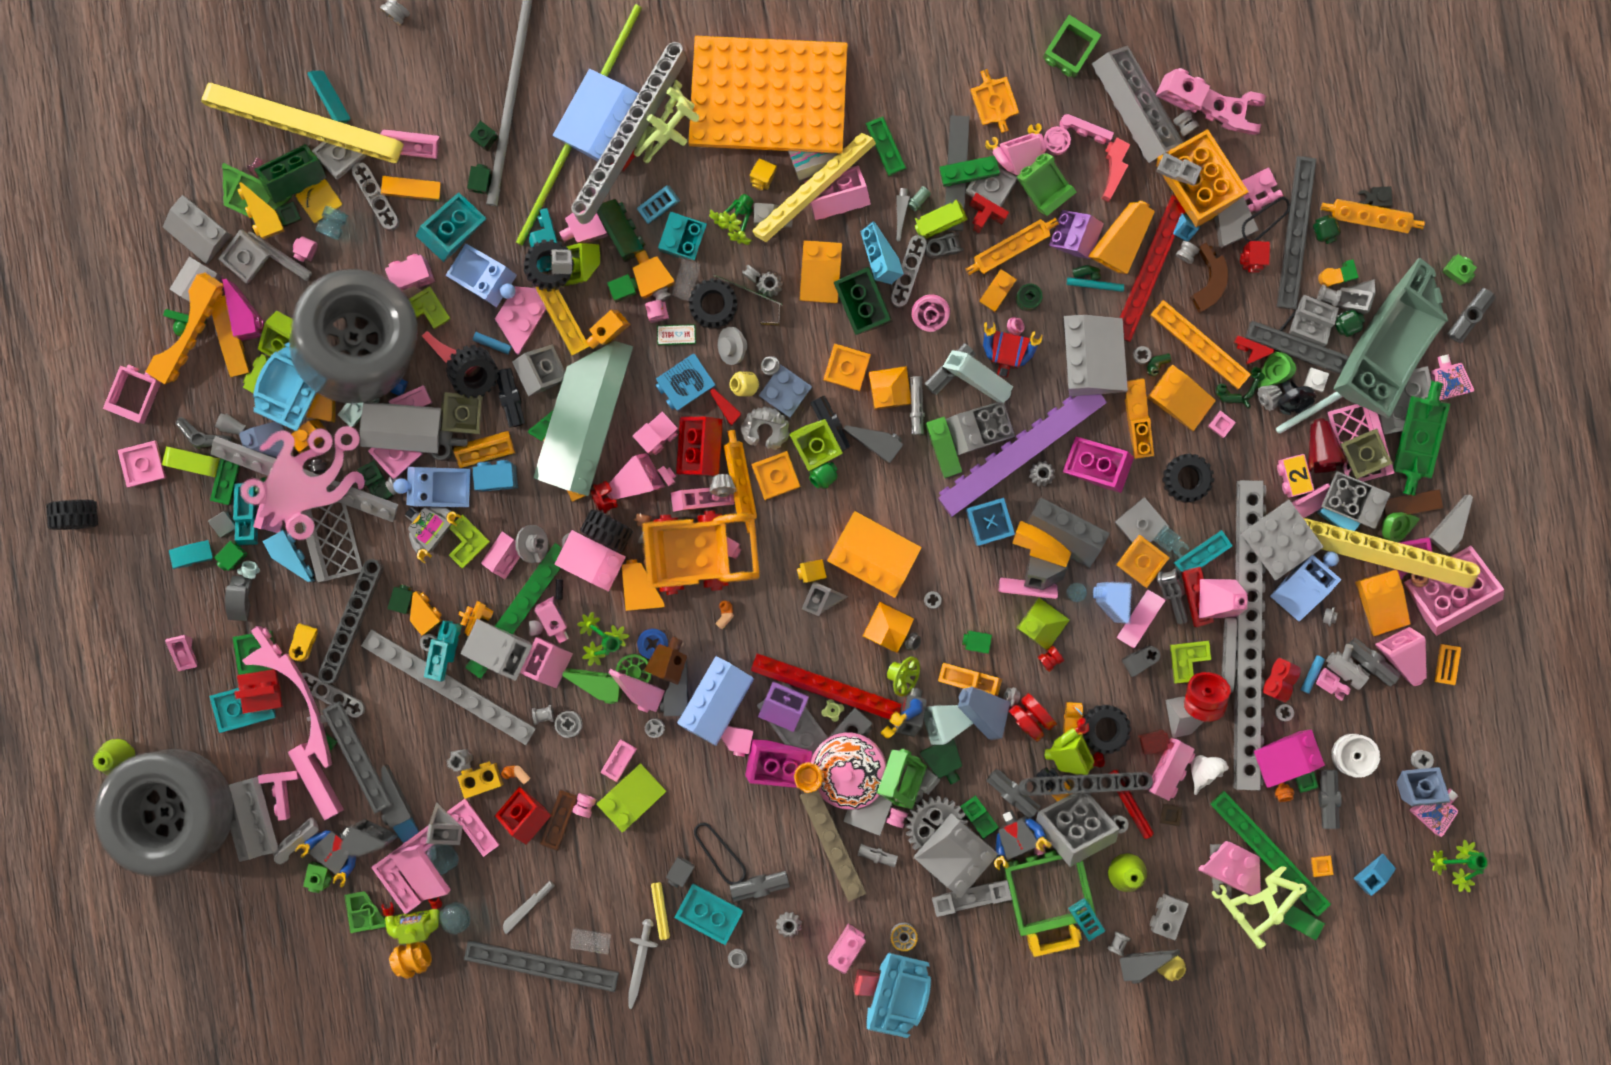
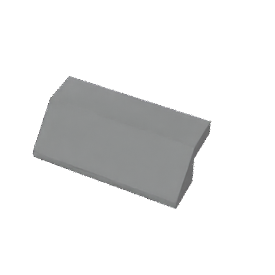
M365 402L363 403L360 424V447L438 453L441 408Z
M258 777L229 784L234 806L230 830L239 862L278 852V845Z

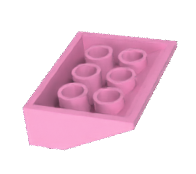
M1472 546L1451 556L1472 562L1480 568V573L1471 588H1464L1430 578L1428 584L1424 587L1414 586L1411 579L1404 582L1424 620L1436 636L1503 600V587ZM1417 575V579L1419 578V581H1422L1423 576Z

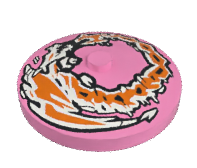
M856 733L833 735L819 745L811 760V763L817 765L823 772L824 780L818 790L822 798L829 804L842 809H858L869 805L879 796L877 791L887 763L880 748L867 737Z

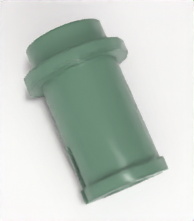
M922 186L916 195L909 199L908 206L914 211L920 210L921 205L931 195L930 191Z

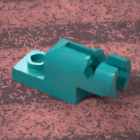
M547 208L540 210L541 216H538L540 226L545 227V229L530 233L529 242L531 247L536 242L541 243V240L545 239L546 241L552 239L555 243H558ZM543 256L537 261V268L540 272L552 270V256Z
M447 620L442 621L437 639H431L424 672L425 678L440 682L444 681L448 662H454L462 624H454L453 621Z

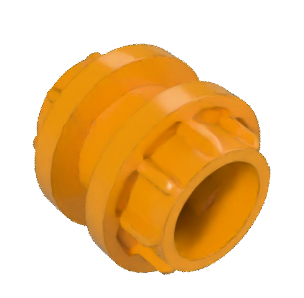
M413 942L411 944L407 943L406 947L403 945L395 947L389 961L392 971L396 976L409 979L415 975V972L419 974L426 972L432 962V956L424 942Z

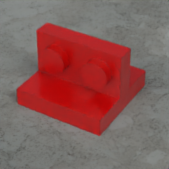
M975 193L969 205L978 211L972 222L975 225L973 230L977 233H980L988 218L1002 225L1009 214L1008 211L978 193Z
M272 669L237 675L239 691L234 692L235 698L241 699L243 714L283 707L277 670Z

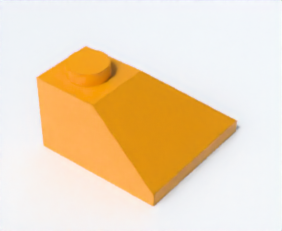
M906 366L868 372L874 410L911 405V393Z

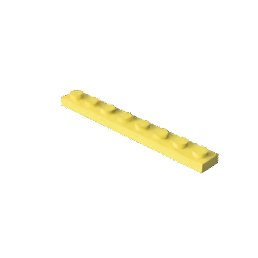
M863 133L855 137L848 146L843 148L842 153L837 154L832 160L828 161L810 180L803 184L792 196L788 197L764 221L760 222L752 230L755 237L765 242L772 238L876 144L874 139Z

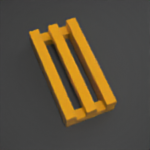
M1440 644L1434 682L1450 685L1456 684L1461 647ZM1445 649H1447L1443 679H1441ZM1452 650H1455L1450 680H1447Z

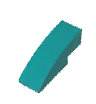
M244 483L234 484L233 520L235 521V542L238 545H257L258 528L253 527L257 515V504H250L241 496V487ZM251 486L248 489V494L250 497L256 496L254 492V486Z

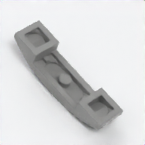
M1007 880L970 887L961 898L954 892L932 898L936 917L981 905L1012 900Z

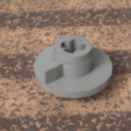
M736 327L724 328L718 337L719 355L726 364H739L747 350V341Z
M527 525L518 532L515 543L519 557L527 563L541 562L548 550V538L544 530L537 525Z

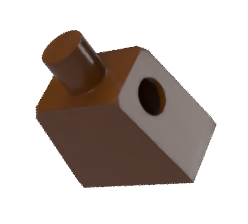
M672 636L668 647L659 644L644 671L678 685L687 659V655L679 652L683 641Z

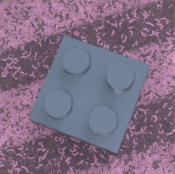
M780 365L778 372L772 376L759 394V397L791 418L812 386Z

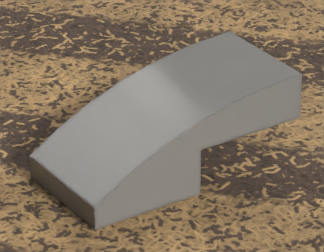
M1164 153L1156 172L1174 180L1195 185L1202 167L1186 159L1181 161Z

